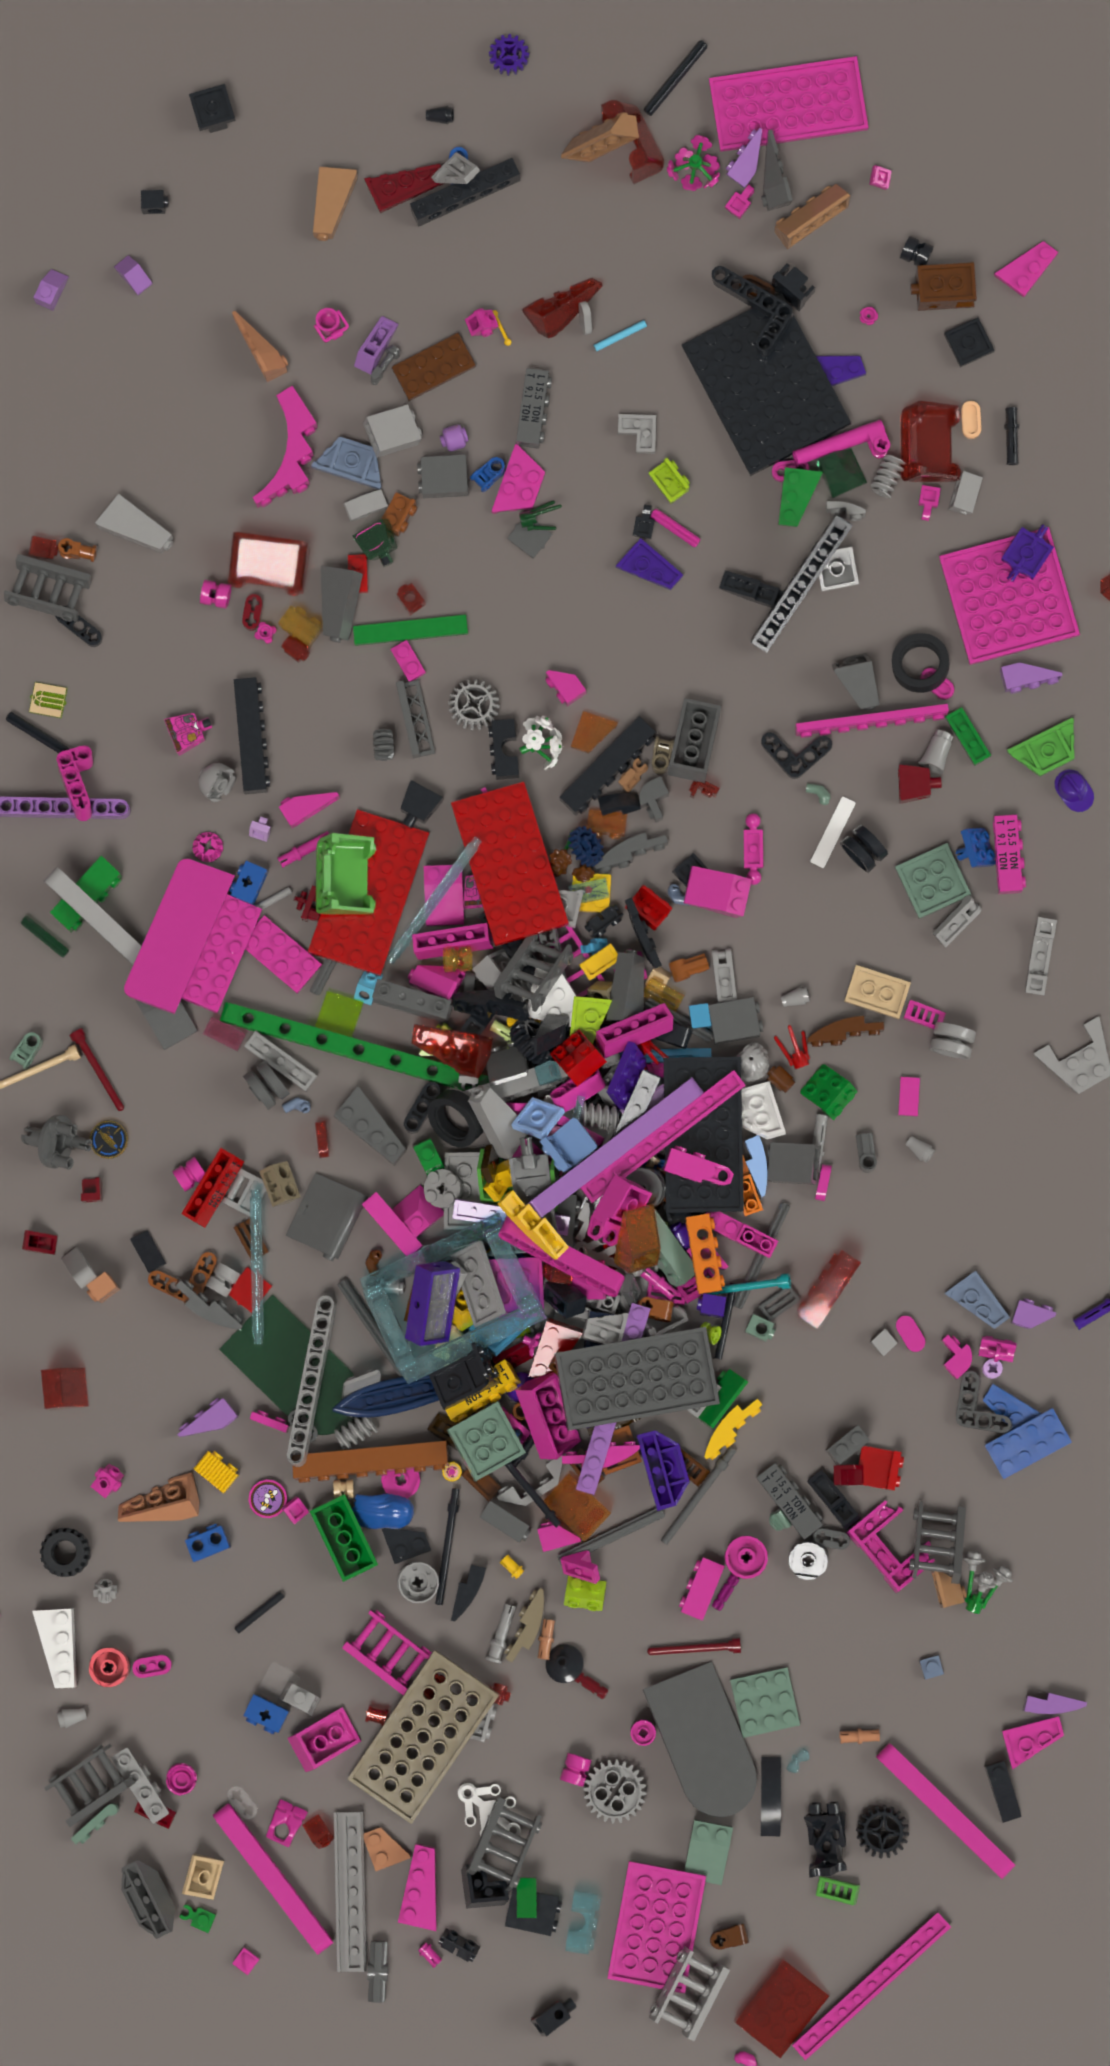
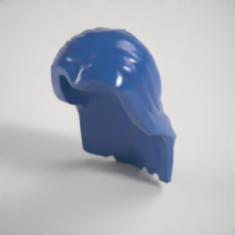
M357 1494L355 1497L356 1501L354 1502L355 1506L352 1508L359 1525L369 1529H400L408 1525L414 1516V1507L408 1498L395 1494L374 1496Z

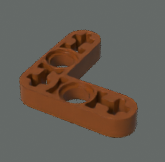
M206 1252L201 1255L189 1279L194 1285L193 1290L197 1294L204 1292L206 1283L217 1265V1258L213 1253ZM212 1256L211 1260L214 1262L212 1265L209 1264L206 1269L210 1270L209 1274H207L204 1270H200L199 1267L204 1268L206 1264L203 1261L204 1258ZM153 1271L149 1274L148 1282L153 1288L183 1302L188 1298L184 1294L182 1298L179 1297L182 1293L180 1290L177 1293L169 1291V1285L177 1282L178 1279L161 1271ZM198 1273L205 1275L206 1279L202 1284L195 1282V1276ZM160 1274V1279L165 1282L166 1278L170 1279L166 1283L165 1290L162 1289L164 1285L161 1283L154 1285L153 1276L156 1277Z

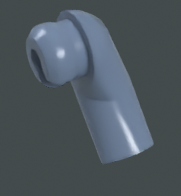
M671 884L667 891L673 903L691 906L683 903L685 896L680 892L679 886Z
M299 1097L282 1104L286 1113L293 1109L299 1110L302 1113H308L311 1109L310 1103Z

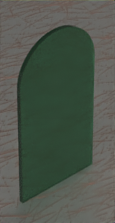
M272 1295L243 1324L241 1329H238L231 1335V1338L219 1350L287 1416L296 1410L311 1332ZM319 1339L314 1344L317 1348L323 1345ZM329 1349L313 1424L318 1431V1435L334 1434V1429L341 1431V1425L347 1427V1422H352L355 1418L332 1411V1408L342 1400L343 1384L348 1378L353 1377L354 1374ZM314 1358L311 1361V1366H317L320 1363V1359ZM310 1377L307 1380V1385H314L316 1378ZM306 1396L303 1403L310 1404L312 1396Z

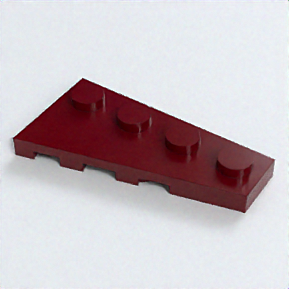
M440 164L419 167L410 171H399V173L390 175L384 174L380 175V177L364 178L380 213L445 184L435 183L431 178L441 168Z

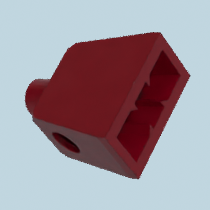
M909 765L898 766L899 804L930 798L931 789L942 788L941 777H930V768Z

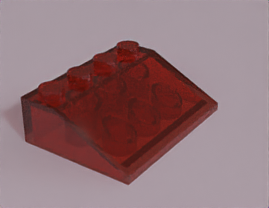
M783 1958L734 2021L749 2035L781 2058L825 2003L829 1995Z

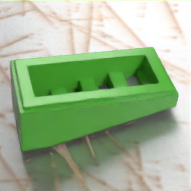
M820 1876L816 1896L856 1905L860 1885ZM825 1882L829 1883L827 1894L823 1893ZM833 1884H836L835 1894L831 1895ZM841 1886H843V1896L839 1897ZM849 1888L852 1889V1893H851V1898H850V1899L847 1898L848 1892H849Z

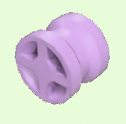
M989 1359L982 1367L983 1374L990 1379L1000 1376L1003 1370L1001 1362H994V1359Z

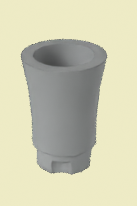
M936 730L923 757L919 761V765L924 768H930V772L943 774L953 736L946 731Z

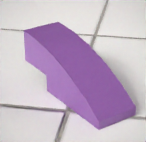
M1047 1693L1045 1700L1026 1695L1023 1711L1037 1714L1065 1713L1086 1707L1087 1702Z

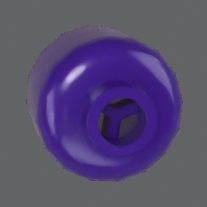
M677 1222L670 1226L669 1229L682 1248L687 1251L690 1245L686 1223Z

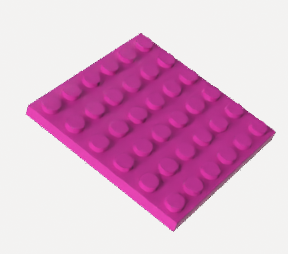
M1047 527L1048 530L1042 538L1054 548L1033 580L1020 573L1014 582L1007 579L1012 568L1003 562L1001 558L1016 536L939 556L969 665L1080 636L1049 527Z

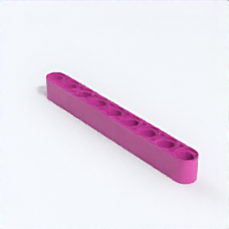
M888 1743L878 1753L876 1758L1001 1879L1016 1866L893 1745Z
M227 1803L214 1813L213 1817L316 1954L319 1955L334 1943L332 1938L233 1807Z

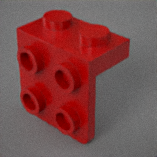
M863 1446L859 1459V1465L863 1466V1485L895 1491V1487L899 1488L901 1476H898V1470L903 1467L904 1457L901 1456L902 1452Z

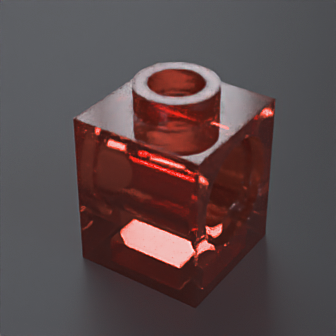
M412 583L409 585L405 584L398 589L397 598L410 616L426 605L425 600ZM413 594L415 599L412 602H407L405 600L406 595Z

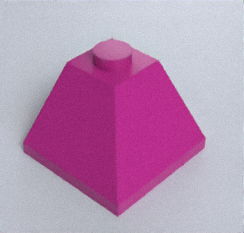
M421 1185L392 1209L416 1238L420 1237L444 1216V1211L441 1208L433 1206L425 1199L424 1188Z

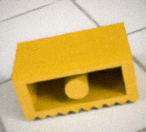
M207 1451L194 1467V1470L225 1494L239 1477L236 1473L238 1469L230 1463L228 1465L224 1464L221 1461L223 1457L216 1451L212 1453Z

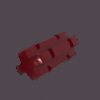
M581 1673L574 1680L577 1683H582L581 1686L593 1694L597 1693L596 1696L604 1699L608 1693L607 1688L604 1686L600 1687V1684L588 1676H583L584 1673Z

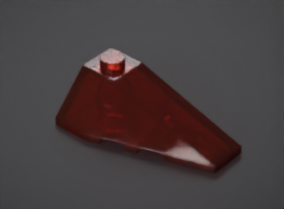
M589 278L572 285L567 292L553 293L554 297L545 301L543 298L538 299L523 308L522 311L536 331L549 339L562 331L579 313V302H589L603 285L601 282Z
M414 1024L411 1043L429 1055L432 1054L440 1059V1062L451 1066L459 1074L479 1078L490 1058L493 1038Z

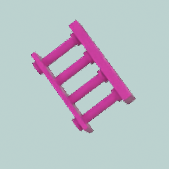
M370 1610L368 1614L373 1617L355 1641L351 1643L347 1641L342 1648L404 1696L408 1690L406 1687L408 1685L407 1681L425 1658L428 1660L431 1657L430 1654L432 1652L424 1646L418 1647L384 1620L385 1616L381 1612ZM380 1622L388 1630L371 1653L365 1655L360 1651V1646ZM395 1634L404 1642L388 1663L380 1667L375 1663L377 1661L376 1658ZM411 1646L419 1654L401 1678L395 1679L391 1675V1670Z

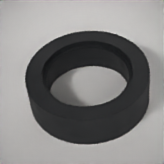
M916 633L902 639L892 654V669L895 679L903 688L916 693L929 692L939 687L945 681L949 672V655L945 645L935 636L926 633ZM926 647L937 654L939 667L932 676L925 679H915L905 673L902 668V660L911 649Z
M448 1089L430 1103L428 1107L429 1122L436 1134L448 1144L461 1148L468 1147L484 1130L468 1101L470 1097L461 1091ZM444 1105L451 1106L462 1114L468 1124L469 1132L458 1129L449 1121L444 1111Z

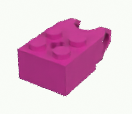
M679 1146L669 1149L662 1171L701 1183L702 1180L717 1185L731 1183L734 1174L728 1167L706 1160V1155L693 1152V1155L686 1153L687 1149ZM722 1170L728 1175L724 1182L718 1179V1174Z
M615 1174L591 1216L587 1235L596 1241L603 1237L604 1243L611 1247L614 1246L627 1233L630 1226L634 1227L653 1193L638 1183ZM599 1225V1233L594 1236L593 1229L595 1226ZM613 1231L615 1237L609 1242L608 1235Z

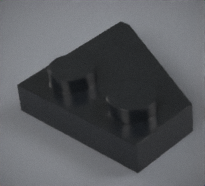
M382 1529L394 1564L431 1551L425 1532Z

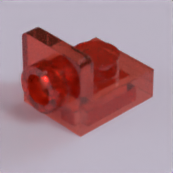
M693 781L689 789L691 792L690 797L694 799L698 790H701V794L704 796L716 798L720 788L707 781L705 783Z
M319 1814L302 1825L312 1843L318 1849L327 1847L334 1840L333 1834L329 1831Z

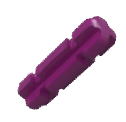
M734 1575L729 1576L727 1584L725 1583L717 1596L718 1599H715L712 1607L718 1611L722 1610L724 1602H727L734 1590V1586L739 1582V1578Z

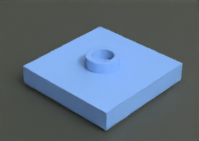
M532 1097L511 1125L515 1130L543 1139L550 1133L565 1111L562 1107Z

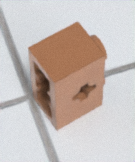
M107 1272L102 1273L86 1285L89 1289L87 1293L91 1299L100 1303L105 1302L121 1290Z

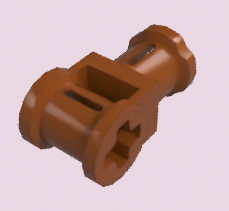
M64 538L59 542L58 549L61 557L64 559L73 558L80 560V558H84L94 562L97 546L81 545V542ZM67 546H70L68 552H65L64 549H66Z

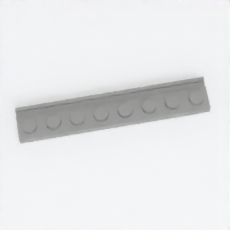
M334 1812L337 1972H365L367 1967L363 1812Z

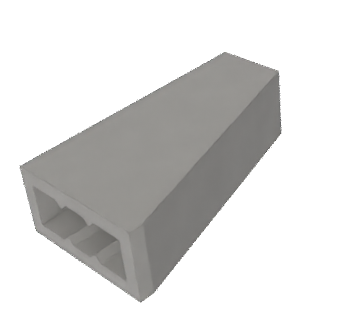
M120 494L115 497L95 522L100 530L159 553L169 550L173 544L172 534Z
M478 1085L468 1101L490 1144L493 1145L497 1156L504 1159L512 1158L520 1146L519 1138L526 1137L527 1134L512 1128L511 1124L518 1115L490 1087Z

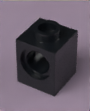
M141 190L142 213L165 214V208L169 207L168 196H165L164 190Z

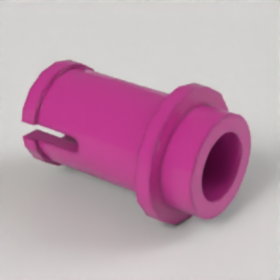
M425 1942L418 1949L419 1955L423 1956L435 1968L436 1964H439L443 1959L431 1948V1944L428 1945Z

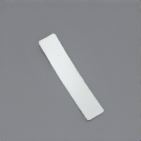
M845 797L841 798L810 861L811 863L821 868L825 867L856 804L854 801Z

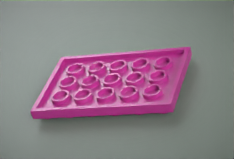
M629 1861L607 1979L658 1989L664 1988L677 1962L678 1953L683 1950L684 1946L693 1951L706 1875ZM689 1964L687 1965L683 1973V1975L686 1977H688L689 1974ZM679 1982L674 1992L685 1994L686 1985Z

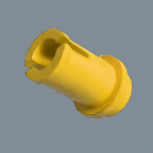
M509 1554L500 1562L512 1574V1578L515 1577L517 1579L524 1572L523 1566H519Z

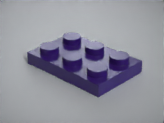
M630 1041L627 1042L606 1092L618 1109L622 1110L626 1109L647 1060L637 1045Z

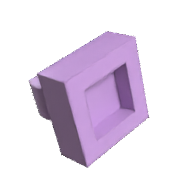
M260 817L259 822L252 821L249 836L267 842L270 835V826H267L268 819Z

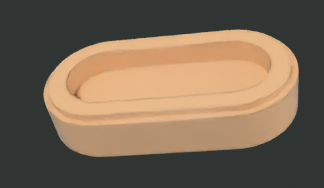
M974 401L965 402L961 409L962 433L968 439L977 438L981 432L980 406Z

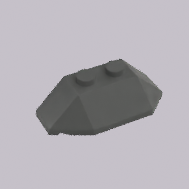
M139 1860L122 1867V1892L139 1926L153 1934L156 1939L172 1932L175 1906L158 1871Z

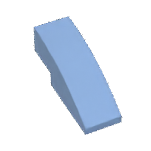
M757 1135L746 1140L744 1144L751 1157V1160L746 1161V1165L760 1198H763L767 1186V1162L760 1136Z

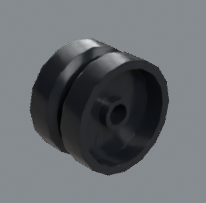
M859 824L852 831L854 838L846 836L840 842V845L862 870L869 873L876 866L874 859L882 861L888 855V852L866 827Z

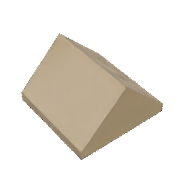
M194 1853L182 1894L214 1900L224 1861Z

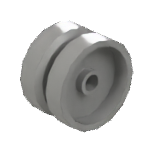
M936 1022L933 1033L940 1038H933L931 1040L929 1050L941 1055L969 1060L972 1048L966 1044L974 1043L976 1032L959 1025Z

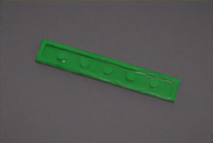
M466 615L359 625L353 626L355 646L468 635Z

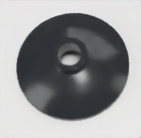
M563 1644L550 1651V1660H546L545 1665L548 1675L554 1681L570 1683L580 1676L584 1667V1660L581 1652L576 1647ZM565 1659V1665L561 1666L560 1661Z

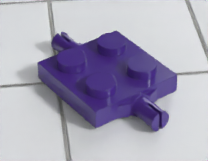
M1041 525L1037 533L1029 532L1022 527L1001 558L1003 562L1012 568L1007 577L1011 582H1014L1019 573L1033 580L1054 547L1042 538L1048 530L1047 527L1044 528L1045 525Z

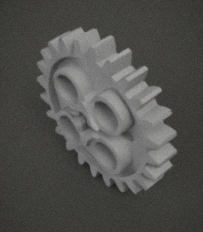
M616 1759L615 1764L612 1765L611 1761L608 1760L607 1766L601 1762V1769L594 1767L596 1773H588L592 1779L585 1780L589 1787H585L583 1790L589 1792V1794L585 1795L584 1799H590L586 1806L592 1805L591 1813L597 1811V1818L603 1815L604 1822L611 1818V1822L614 1824L615 1818H618L619 1822L622 1823V1817L629 1821L630 1813L636 1816L634 1810L642 1809L638 1805L639 1802L645 1803L641 1796L647 1795V1793L641 1791V1789L646 1787V1784H640L644 1777H637L639 1770L633 1772V1764L627 1768L626 1761L619 1765V1761ZM610 1772H615L618 1775V1780L615 1783L607 1781V1775ZM624 1776L626 1779L618 1790L620 1795L615 1794L609 1805L605 1806V1802L612 1793L610 1788H615ZM627 1783L634 1786V1791L631 1794H626L623 1791V1786ZM598 1789L606 1790L607 1796L605 1799H598L596 1797ZM614 1800H621L623 1802L621 1810L616 1811L612 1808Z

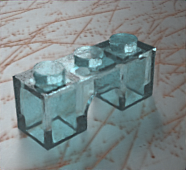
M574 1890L571 1911L581 1913L585 1918V1925L580 1930L568 1929L565 1951L589 1954V1950H593L595 1938H591L592 1930L596 1931L598 1919L594 1918L595 1910L599 1911L601 1899H597L598 1894Z

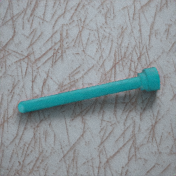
M789 1273L777 1276V1279L725 1285L722 1287V1291L708 1294L715 1295L776 1286L782 1289H790L791 1278Z

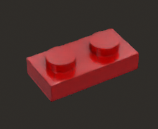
M367 554L348 555V570L363 574L359 593H368Z

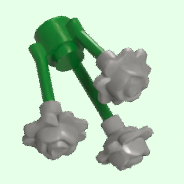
M968 1551L967 1555L962 1557L969 1564L968 1570H970L967 1598H965V1602H967L966 1609L972 1613L980 1614L982 1608L985 1609L987 1602L998 1586L1000 1587L1003 1582H1013L1011 1579L1012 1572L1008 1568L1000 1566L999 1568L992 1569L996 1576L995 1580H993V1575L986 1571L974 1576L977 1565L985 1562V1559L981 1558L980 1552ZM974 1580L979 1585L978 1594L971 1596ZM991 1588V1590L984 1599L982 1597V1593L985 1592L986 1589Z

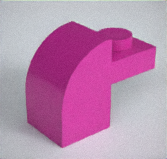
M947 1335L941 1341L954 1356L943 1366L957 1380L970 1367L972 1352L968 1344L960 1348L959 1345L961 1343L957 1338Z

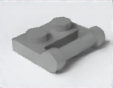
M240 1168L236 1180L227 1197L223 1198L222 1203L253 1218L266 1193L263 1180ZM244 1179H249L238 1203L233 1202Z

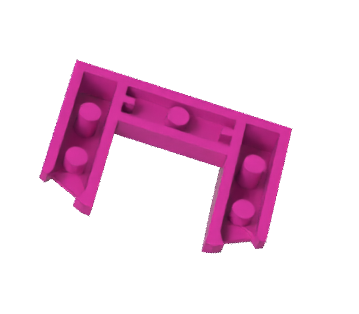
M884 1501L847 1531L846 1534L858 1548L860 1547L882 1573L884 1580L897 1593L914 1579L912 1578L913 1570H909L910 1558H914V1553L900 1564L876 1535L877 1532L904 1511L900 1507L896 1511L885 1506L887 1501ZM927 1541L924 1545L931 1546V1543ZM919 1552L920 1562L933 1563L935 1559L929 1560L928 1553ZM918 1569L917 1576L924 1570Z

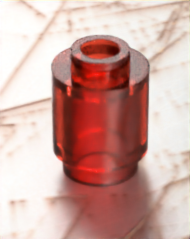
M291 635L287 637L281 646L284 652L298 663L301 660L304 662L310 655V647Z

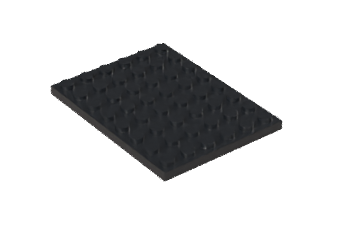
M782 293L775 296L787 303ZM766 302L763 306L770 308L773 306V303ZM754 308L682 344L688 360L750 476L791 456L792 451L814 444L851 425L849 417L794 314L791 324L774 351L769 356L763 357L757 352L756 340L770 318ZM782 311L780 313L781 317H787L789 315L788 311ZM772 327L770 329L771 333H777L779 331L778 327ZM766 342L760 345L762 349L769 347V344Z

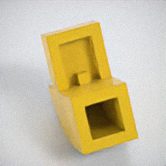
M509 1160L497 1166L494 1183H486L483 1188L494 1202L500 1201L507 1188L512 1186Z

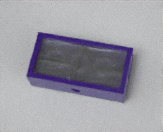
M446 1261L416 1265L405 1339L419 1346L449 1342L460 1268Z

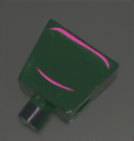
M381 519L352 535L370 561L380 559L383 567L393 563L389 553L397 549V544L389 519Z

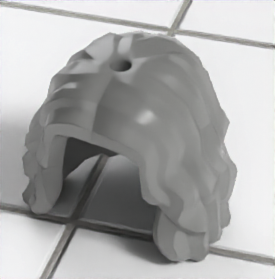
M758 1042L746 1045L736 1056L741 1057V1080L744 1079L746 1082H754L759 1078H763L770 1066L768 1052Z

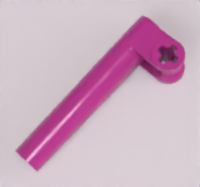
M879 419L792 451V455L796 465H801L867 442L872 455L880 459L887 455L890 441L885 432L884 425Z

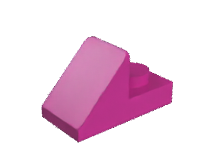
M588 1550L564 1556L560 1559L563 1574L597 1584L600 1580L598 1567L592 1563Z

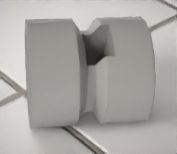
M219 1262L214 1270L215 1275L210 1276L206 1286L227 1298L232 1290L231 1284H235L241 1274Z

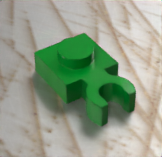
M185 1904L183 1907L189 1910V1915L184 1916L180 1914L179 1917L182 1920L191 1919L192 1923L190 1926L209 1933L217 1914L198 1907L195 1912L190 1905Z

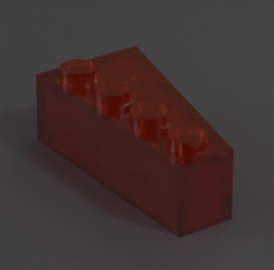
M843 1250L839 1255L836 1253L829 1261L831 1267L828 1271L823 1270L818 1278L821 1282L817 1287L813 1285L807 1294L810 1296L807 1303L802 1302L797 1309V1312H799L797 1317L816 1330L861 1264V1262Z

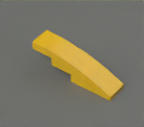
M513 1190L509 1191L497 1203L520 1230L554 1260H557L569 1248L545 1217L540 1218L530 1204L525 1205Z

